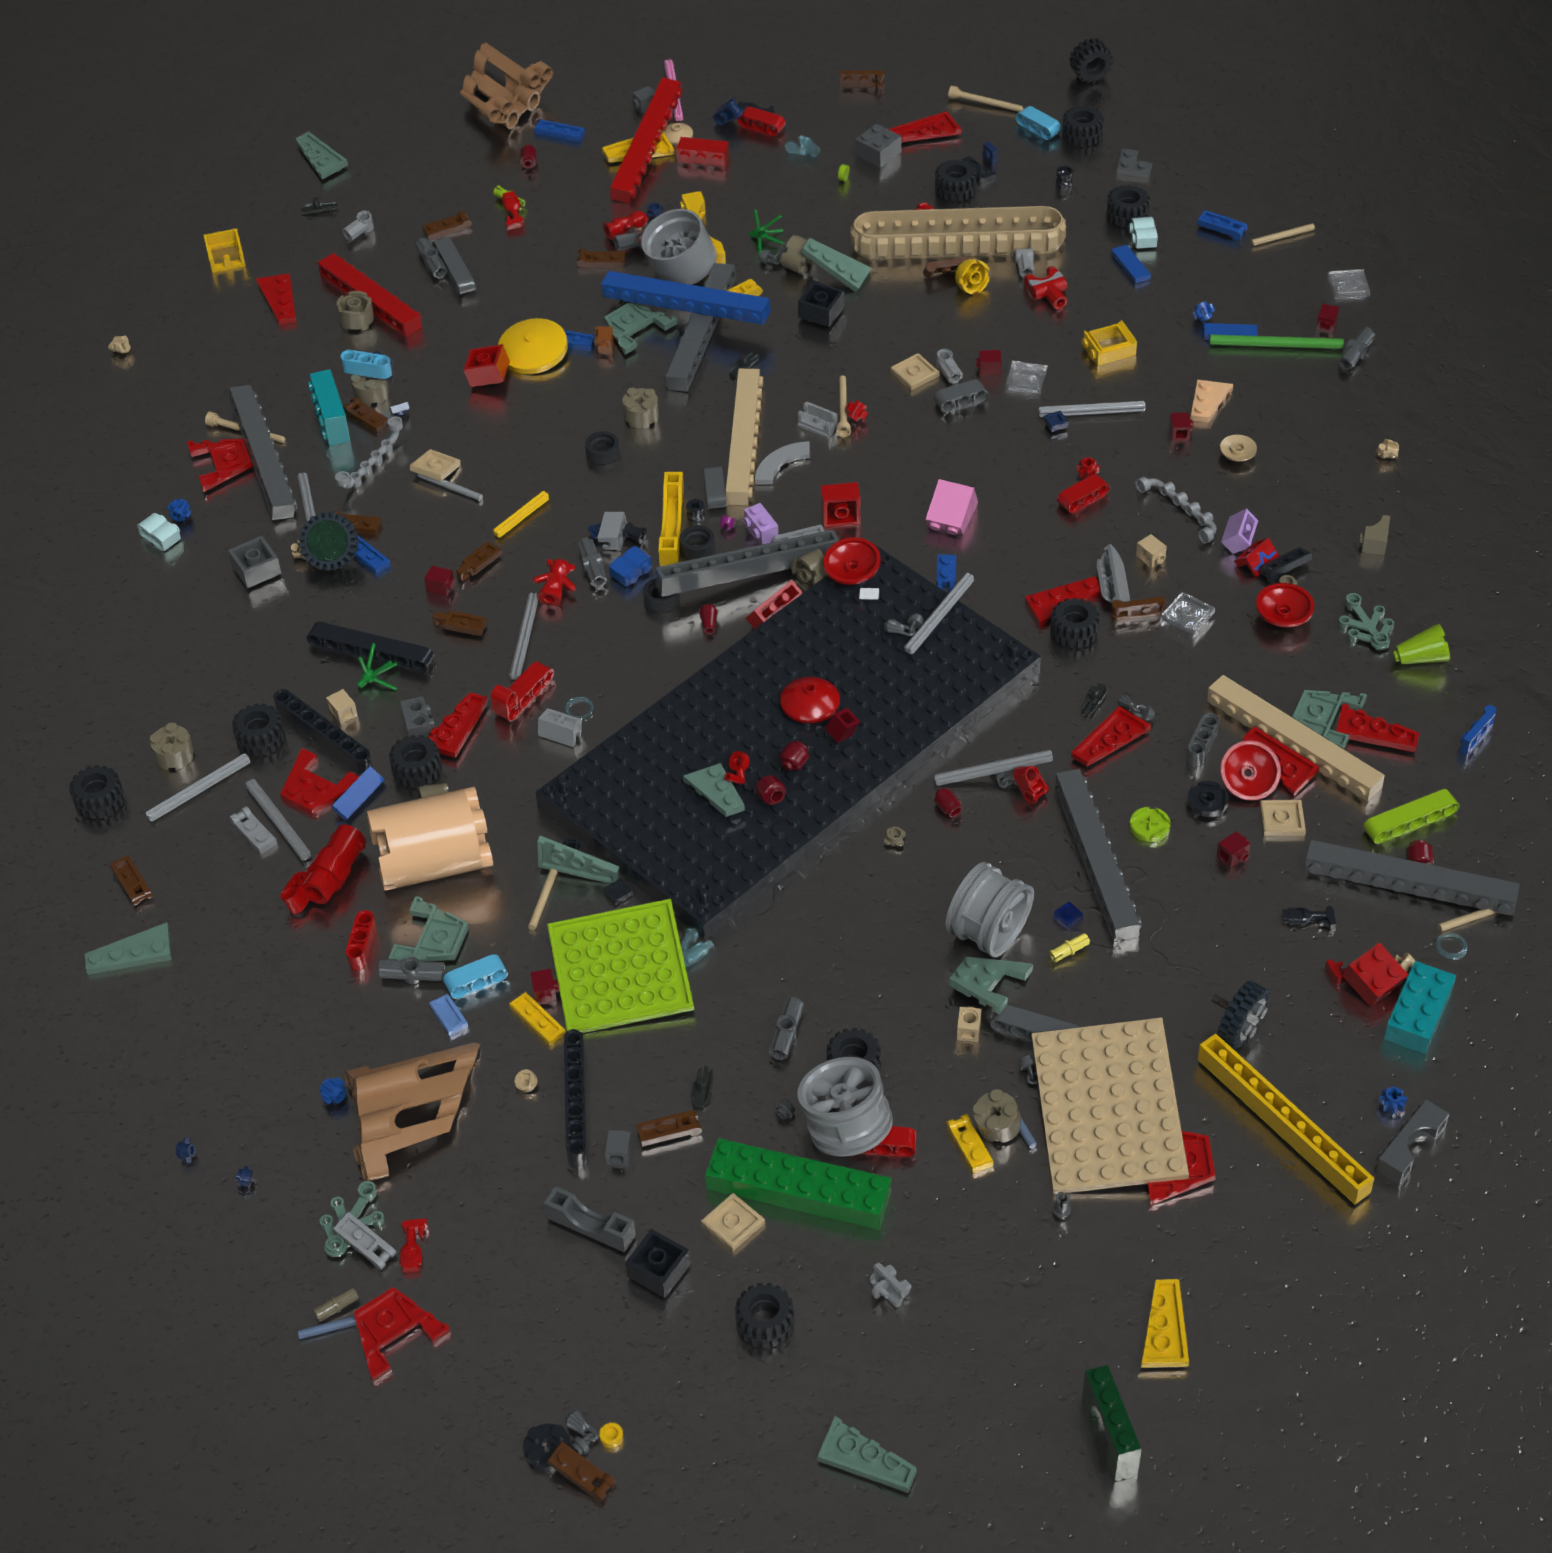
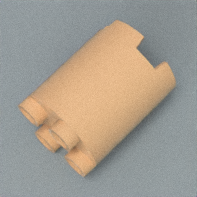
M475 787L367 811L373 845H378L380 852L378 857L380 863L379 873L384 891L493 866L490 846L485 840V833H488L483 810L479 806Z

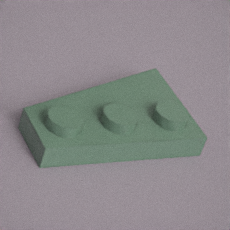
M721 763L683 776V781L686 784H691L699 795H704L710 804L725 817L745 811V805L732 782L725 780L726 772Z

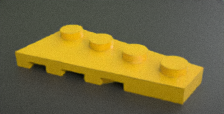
M662 132L661 142L657 143V150L652 154V158L675 155V149L664 132ZM633 138L602 147V153L608 163L623 161Z
M1179 1279L1156 1280L1141 1368L1188 1367L1189 1357Z

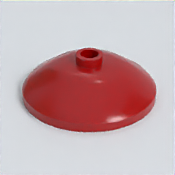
M857 537L837 541L829 547L823 559L826 574L832 580L847 585L859 584L870 579L878 571L881 563L878 548L872 542Z
M1276 583L1265 587L1259 592L1256 599V609L1258 614L1272 625L1295 627L1304 624L1312 617L1314 600L1305 589L1297 585Z
M802 677L785 686L780 696V704L784 713L791 719L802 723H817L835 714L840 704V696L836 687L829 681L818 677Z
M1242 741L1233 745L1224 754L1220 764V776L1224 786L1232 795L1242 800L1256 801L1267 797L1275 790L1280 780L1281 767L1277 756L1268 746L1257 741ZM1245 770L1250 772L1249 777L1244 774Z

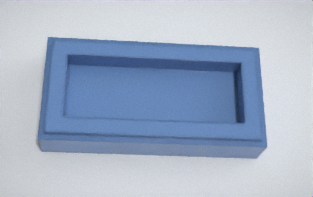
M449 994L429 1002L431 1010L449 1036L468 1027L467 1021Z

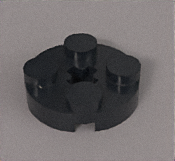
M1201 781L1194 788L1192 786L1188 792L1187 799L1191 813L1196 816L1221 817L1228 807L1229 794L1225 789L1224 791L1220 788V784L1213 781ZM1206 797H1210L1211 801H1206L1204 799H1206Z
M541 1424L537 1427H531L523 1442V1452L526 1461L539 1471H554L555 1469L548 1465L547 1461L561 1442L568 1446L571 1445L570 1437L565 1428L555 1424ZM546 1443L554 1446L548 1452L541 1448Z

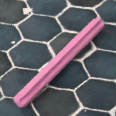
M671 59L665 60L666 77L676 80L673 61ZM678 98L676 109H673L675 121L683 120L680 98Z

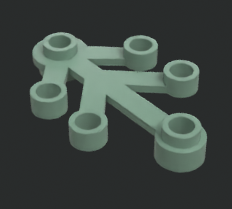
M1357 593L1348 594L1345 605L1349 610L1355 612L1360 621L1350 619L1348 616H1341L1338 622L1339 627L1346 629L1351 626L1369 632V634H1365L1357 629H1350L1347 635L1348 640L1355 642L1359 639L1371 643V646L1375 649H1387L1390 645L1388 633L1393 630L1394 621L1386 618L1383 620L1382 630L1378 632L1376 629L1380 618L1384 617L1385 608L1380 605L1375 606L1370 620L1360 606L1361 596Z
M364 1181L358 1186L359 1198L350 1212L357 1219L367 1202L372 1201L377 1195L376 1186L371 1181ZM334 1197L330 1204L340 1221L346 1215L344 1210L345 1204L343 1198ZM374 1211L371 1215L358 1219L365 1226L372 1224L376 1227L381 1226L385 1221L381 1211ZM328 1214L323 1215L320 1218V1225L328 1237L324 1244L325 1252L330 1257H339L351 1245L333 1231V1217Z

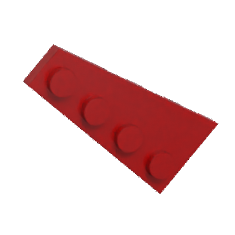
M947 111L889 129L901 136V142L961 134V128Z
M290 274L256 278L257 285L260 287L263 296H265L279 325L296 322Z
M1094 576L1025 596V603L1041 627L1046 624V621L1051 619L1053 607L1058 605V602H1064V599L1067 598L1069 600L1072 598H1082L1087 602L1102 595L1100 583Z
M470 692L454 708L455 711L443 719V723L438 728L434 727L430 731L429 738L436 743L440 754L454 758L457 757L487 706L488 697Z
M1342 704L1337 732L1349 735L1350 740L1405 751H1416L1419 732L1396 723L1391 725L1386 723L1385 719L1381 717L1373 718L1366 715V712L1358 709L1356 711L1350 709L1348 704Z
M1119 706L1071 752V758L1088 767L1150 731L1151 724Z
M1256 726L1242 738V741H1257L1265 744L1275 753L1281 767L1279 782L1293 796L1319 772L1318 765Z

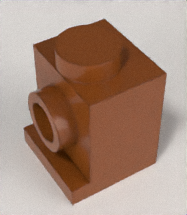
M595 326L596 336L594 338V345L598 346V354H612L614 344L613 327Z

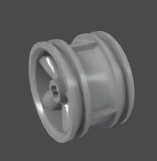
M981 862L967 874L958 887L947 912L946 930L961 940L969 938L975 941L979 950L988 953V955L994 958L999 957L1012 945L1021 932L1032 908L1034 889L1019 879L1011 881L1002 876L1000 869L992 867L987 862Z
M857 1057L832 1059L813 1068L800 1082L797 1092L802 1112L807 1118V1127L812 1142L823 1153L841 1157L857 1155L877 1146L890 1132L893 1123L892 1112L888 1100L883 1095L884 1088L879 1071L871 1062ZM855 1101H862L860 1104L855 1106ZM832 1108H835L837 1111L833 1113H828Z

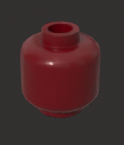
M799 741L787 743L779 754V759L782 762L781 766L790 772L792 770H801L809 759L808 748Z
M767 775L757 783L756 793L767 805H776L783 800L786 788L778 778L773 775Z
M1425 840L1412 841L1406 848L1407 860L1429 865L1434 864L1432 846L1426 843Z

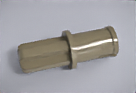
M352 1288L335 1298L331 1296L330 1300L314 1308L313 1312L317 1320L322 1322L337 1312L341 1313L340 1309L359 1298L356 1290Z

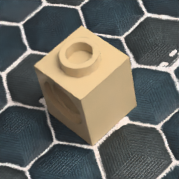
M1151 534L1137 543L1136 556L1150 568H1153L1164 562L1167 546Z
M344 689L326 697L328 709L340 725L357 716L355 703Z
M960 1007L957 1040L979 1042L981 1009Z

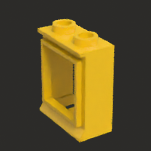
M237 228L204 235L212 273L246 266ZM237 247L238 260L231 261L230 256L226 254L223 256V263H214L212 251Z
M1122 320L1117 324L1089 332L1084 331L1082 346L1088 351L1091 360H1094L1097 366L1136 355L1137 341ZM1114 337H1123V343L1102 348L1098 343Z

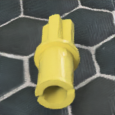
M1083 933L1070 941L1065 940L1064 944L1049 951L1050 958L1054 963H1057L1069 955L1073 956L1076 951L1089 945V937Z

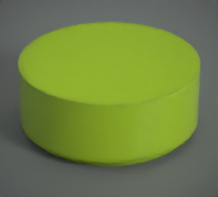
M842 164L838 171L839 181L846 182L848 179L849 165Z

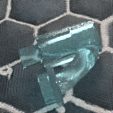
M799 137L800 145L803 148L797 147V144L792 141L788 142L785 146L789 154L795 152L816 157L820 153V148L809 137Z
M693 927L685 930L686 935L681 944L686 967L692 966L707 956L709 950L714 947L712 941L708 940L705 943L700 942L689 949L690 942L694 943L699 938L697 931Z

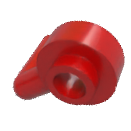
M735 751L730 756L729 767L736 771V775L726 773L725 780L740 785L745 783L744 771L749 766V756L746 753Z

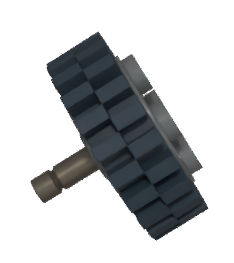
M1248 980L1238 989V993H1235L1232 1002L1214 994L1211 1002L1225 1009V1015L1221 1018L1217 1035L1229 1046L1238 1049L1242 1044H1245L1247 1038L1251 1039L1257 1030V1023L1259 1024L1267 1012L1269 990L1252 980Z

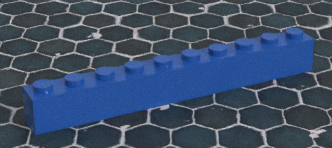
M608 271L601 283L603 297L737 321L764 325L771 312L769 298L613 271Z

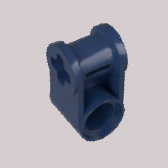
M732 98L718 108L713 115V120L718 125H724L740 117L744 113V109H741L735 102L736 99Z

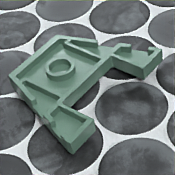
M629 302L604 317L607 327H613L614 338L625 355L637 348V342L630 336L653 322L665 331L677 324V318L673 316L670 318L666 317L664 313L659 311L657 313L652 312L650 308L634 302Z
M1304 690L1292 718L1340 748L1345 749L1349 735L1330 729L1343 703L1348 704L1350 709L1362 710L1367 694L1360 693L1359 696H1352L1350 693L1342 692L1341 695L1330 694V691Z
M415 896L409 910L410 915L427 918L428 920L416 947L394 944L388 960H403L410 956L418 958L419 961L426 962L455 960L468 931V922L449 912L445 913L437 909L436 905L428 904L421 897Z
M966 957L949 978V986L968 997L972 995L978 998L980 1004L983 1006L988 1004L993 1007L995 1013L1000 1014L1007 1005L1008 997L991 991L1004 975L1025 981L1033 971V964Z

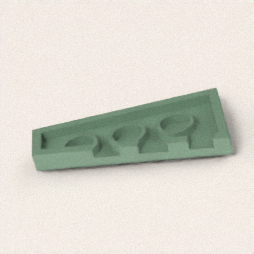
M309 131L295 138L296 144L321 179L348 166V162L344 157Z
M811 238L808 239L800 251L854 292L859 289L872 269Z
M539 836L537 841L538 867L555 869L558 872L609 884L619 879V866Z
M166 922L85 953L87 974L172 960L168 923Z
M836 1416L817 1456L819 1462L907 1493L917 1472L915 1466L893 1452H888L881 1448L879 1443L872 1439L870 1441L861 1435L860 1431L852 1426L851 1428L848 1427Z

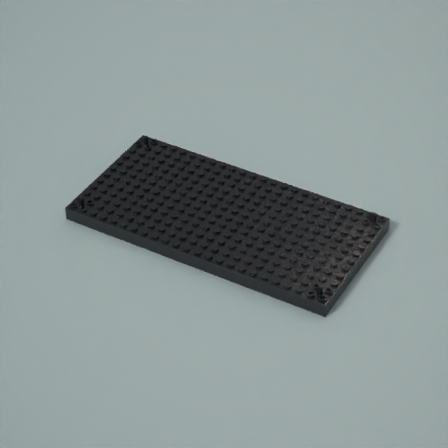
M875 545L879 550L881 563L874 576L862 583L852 585L838 583L828 575L818 581L535 792L537 807L604 861L619 866V872L656 902L671 899L674 916L701 938L707 940L1040 672L1041 656L960 601L953 605L913 654L906 653L904 646L912 636L889 633L885 631L884 623L889 619H895L901 624L909 626L907 621L915 613L921 615L923 622H925L948 593ZM860 588H879V599H859ZM802 677H818L832 683L840 696V704L835 713L849 708L860 721L853 735L837 743L825 729L833 716L817 723H802L788 717L780 704V696L785 686ZM799 741L808 748L809 759L801 770L787 771L781 766L782 762L779 759V754L787 743ZM735 751H740L749 756V766L744 771L745 783L740 785L732 782L745 805V811L725 817L710 804L704 795H699L691 784H686L683 781V776L721 763L726 773L736 775V771L729 767V759ZM764 776H775L786 788L783 800L776 805H767L756 793V785Z

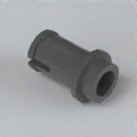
M1059 1192L1055 1198L1056 1203L1053 1206V1213L1058 1218H1065L1071 1213L1069 1205L1070 1196L1068 1193H1065L1064 1198L1063 1192Z

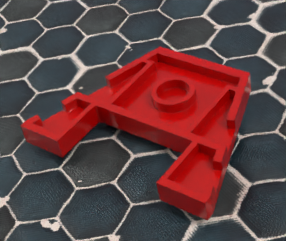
M220 439V442L212 443L209 440H202V443L187 441L191 457L210 452L216 468V472L199 476L203 492L253 467L243 439Z
M302 748L280 796L282 800L314 815L334 803V799L343 795L360 776L349 771L336 785L308 771L318 760L317 755Z
M1182 1131L1189 1179L1148 1183L1150 1205L1215 1180L1209 1136Z
M394 1287L354 1311L355 1321L372 1381H375L391 1370V1366L379 1350L417 1325L421 1326L432 1343L450 1332L448 1325L435 1319L434 1315L418 1307L414 1301Z

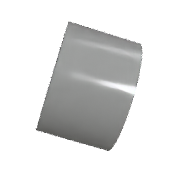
M674 209L662 213L648 224L641 238L642 249L660 280L692 285L709 274V271L716 262V248L700 217L691 210Z

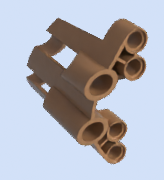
M485 42L481 45L480 51L477 50L475 54L473 73L471 76L466 75L460 95L479 108L480 114L491 122L501 123L508 129H513L517 125L520 115L527 109L534 111L540 102V93L550 81L554 71L542 61L531 64L528 68L524 69ZM486 61L504 73L506 78L505 87L484 74ZM474 89H478L489 97V101L484 103L474 96Z
M473 1042L374 1069L363 1066L344 1072L346 1085L349 1090H352V1098L358 1109L360 1144L353 1146V1152L356 1162L361 1165V1172L365 1181H373L389 1175L385 1154L451 1130L467 1078L472 1072L480 1048L479 1043ZM456 1060L452 1072L422 1080L418 1075L419 1069ZM441 1100L435 1120L406 1128L396 1126L395 1117L399 1111Z

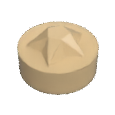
M528 1069L521 1070L515 1077V1086L522 1092H530L537 1085V1076Z

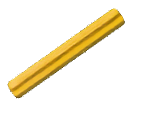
M545 491L540 492L495 527L493 534L501 538L549 500L548 493Z

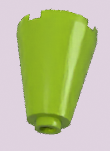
M1433 625L1396 645V650L1393 651L1395 661H1399L1401 665L1449 661L1448 643L1444 640L1443 636L1445 634L1441 625Z

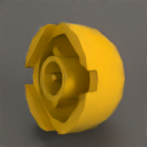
M967 259L961 262L955 272L957 285L961 290L969 294H973L975 291L981 292L989 282V267L978 259Z

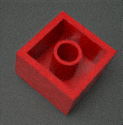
M504 345L470 349L463 369L470 387H480L493 383L498 384L504 381L510 362Z
M858 482L821 485V514L824 528L861 524Z
M1380 942L1349 964L1342 974L1370 1008L1399 987L1409 975Z

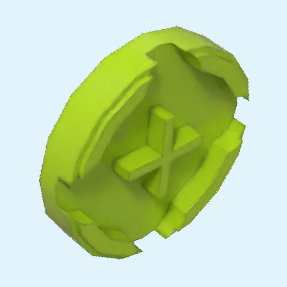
M1143 807L1137 809L1132 814L1129 823L1130 831L1141 841L1158 842L1169 834L1170 818L1161 809Z

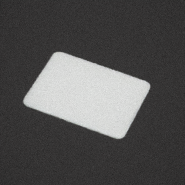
M860 588L859 599H879V588Z

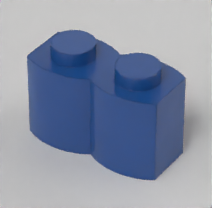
M633 546L623 556L618 557L609 565L610 576L625 587L635 583L639 576L651 570L652 557L637 546Z

